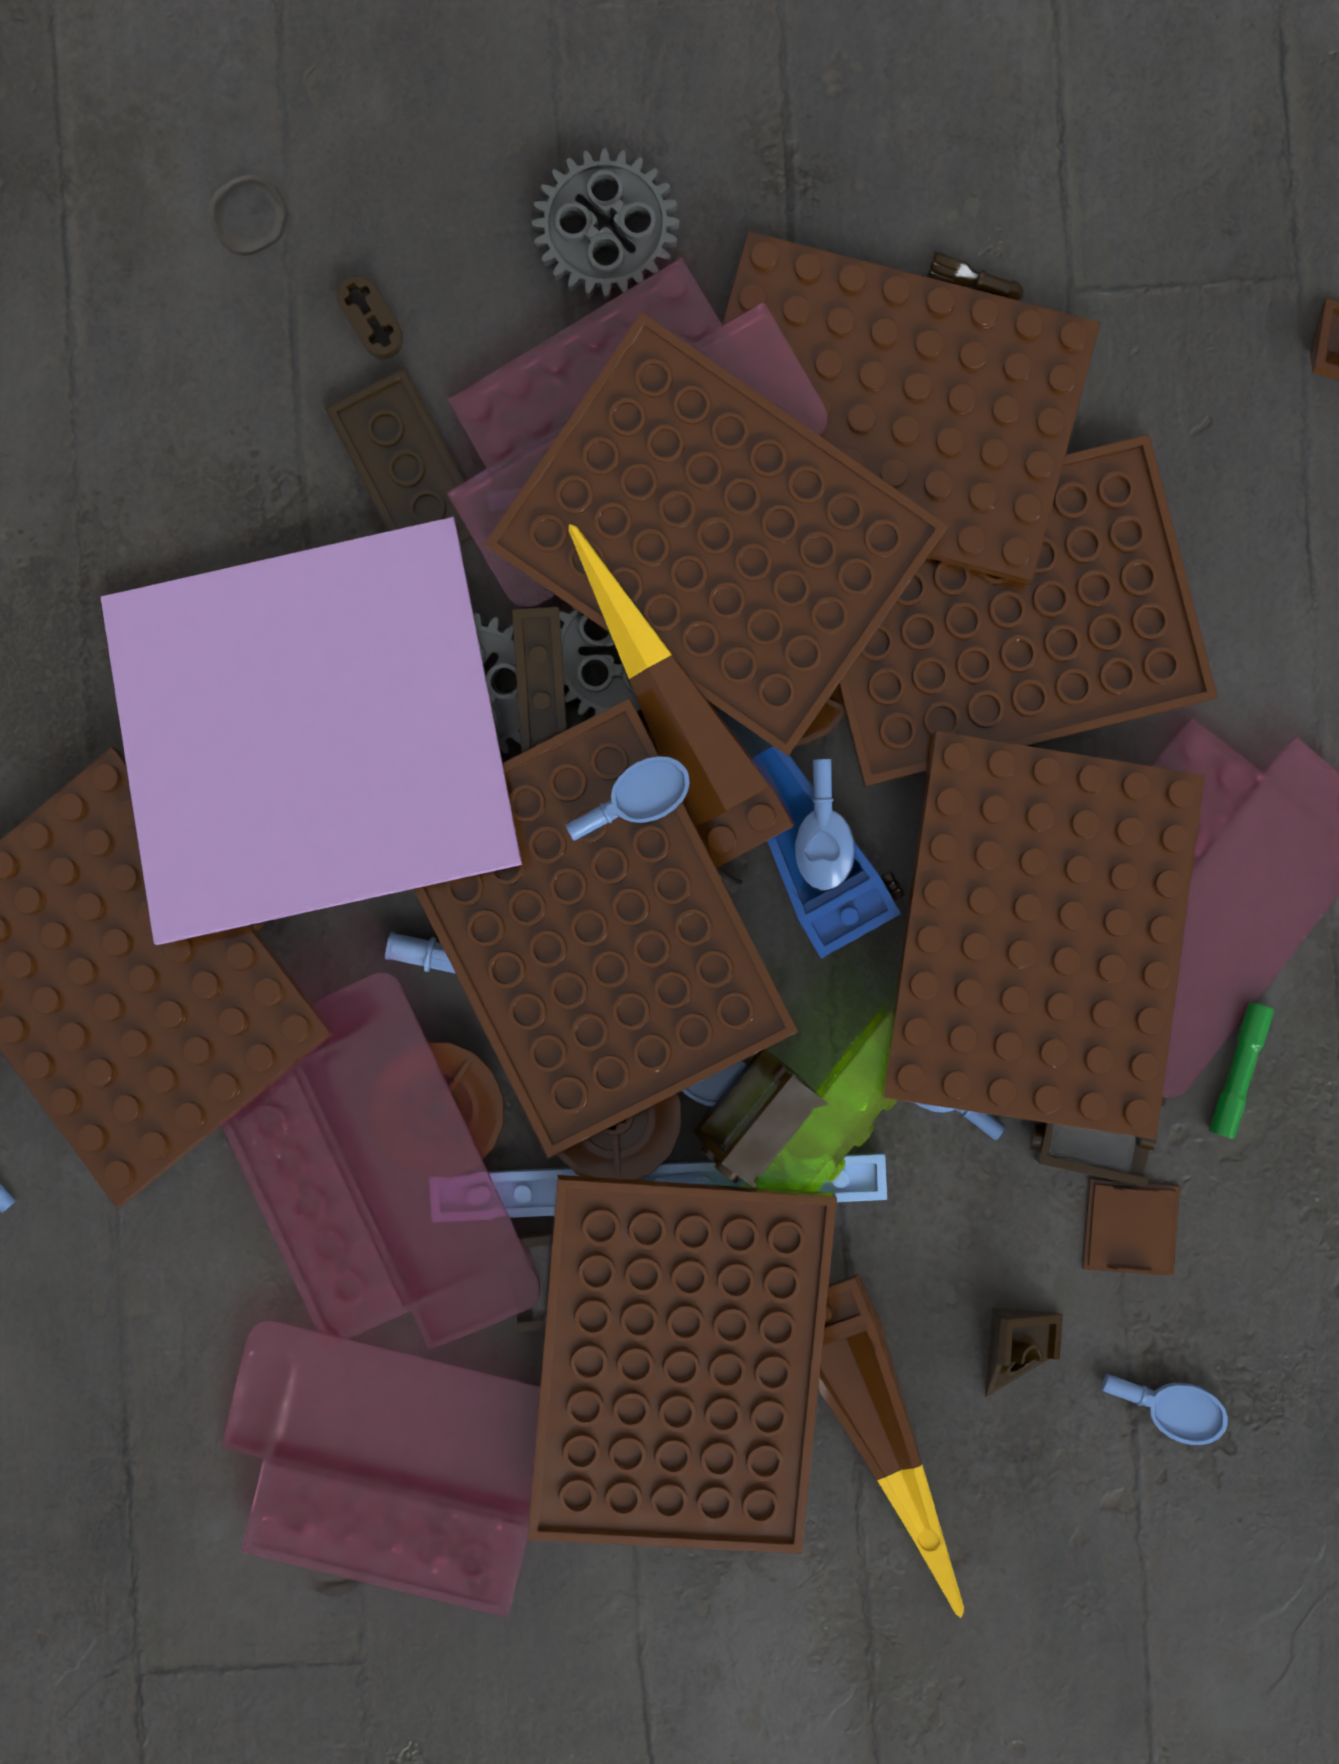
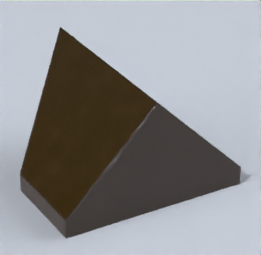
M992 1307L985 1397L1045 1361L1060 1359L1063 1314Z

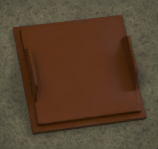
M1089 1179L1083 1269L1173 1276L1180 1186L1148 1183L1147 1187H1142L1120 1181Z

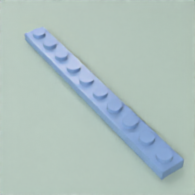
M884 1152L775 1157L762 1175H757L754 1179L758 1184L755 1188L835 1193L837 1202L887 1200ZM712 1160L662 1163L652 1174L638 1179L645 1181L752 1187L742 1178L736 1184L730 1181L714 1167L716 1163ZM570 1167L461 1172L453 1176H431L433 1221L554 1216L557 1175H580H577Z

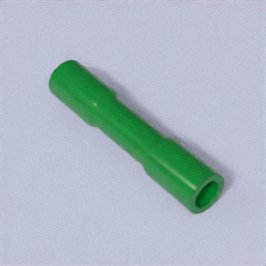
M1248 1001L1237 1036L1236 1051L1224 1089L1219 1095L1209 1132L1235 1139L1246 1105L1248 1087L1259 1052L1264 1046L1275 1009Z

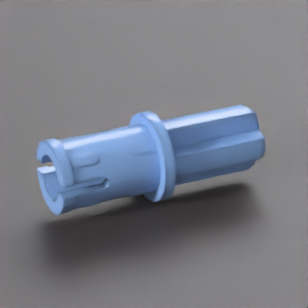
M394 931L390 932L385 951L386 960L391 959L423 966L425 972H430L432 968L455 973L441 943L437 942V937L432 936L430 940L398 934Z

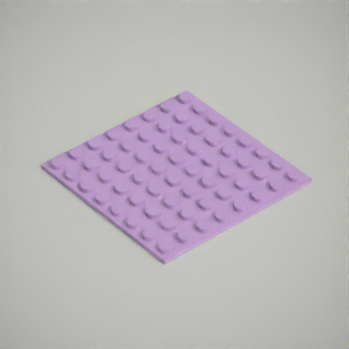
M454 517L101 597L155 945L522 865Z

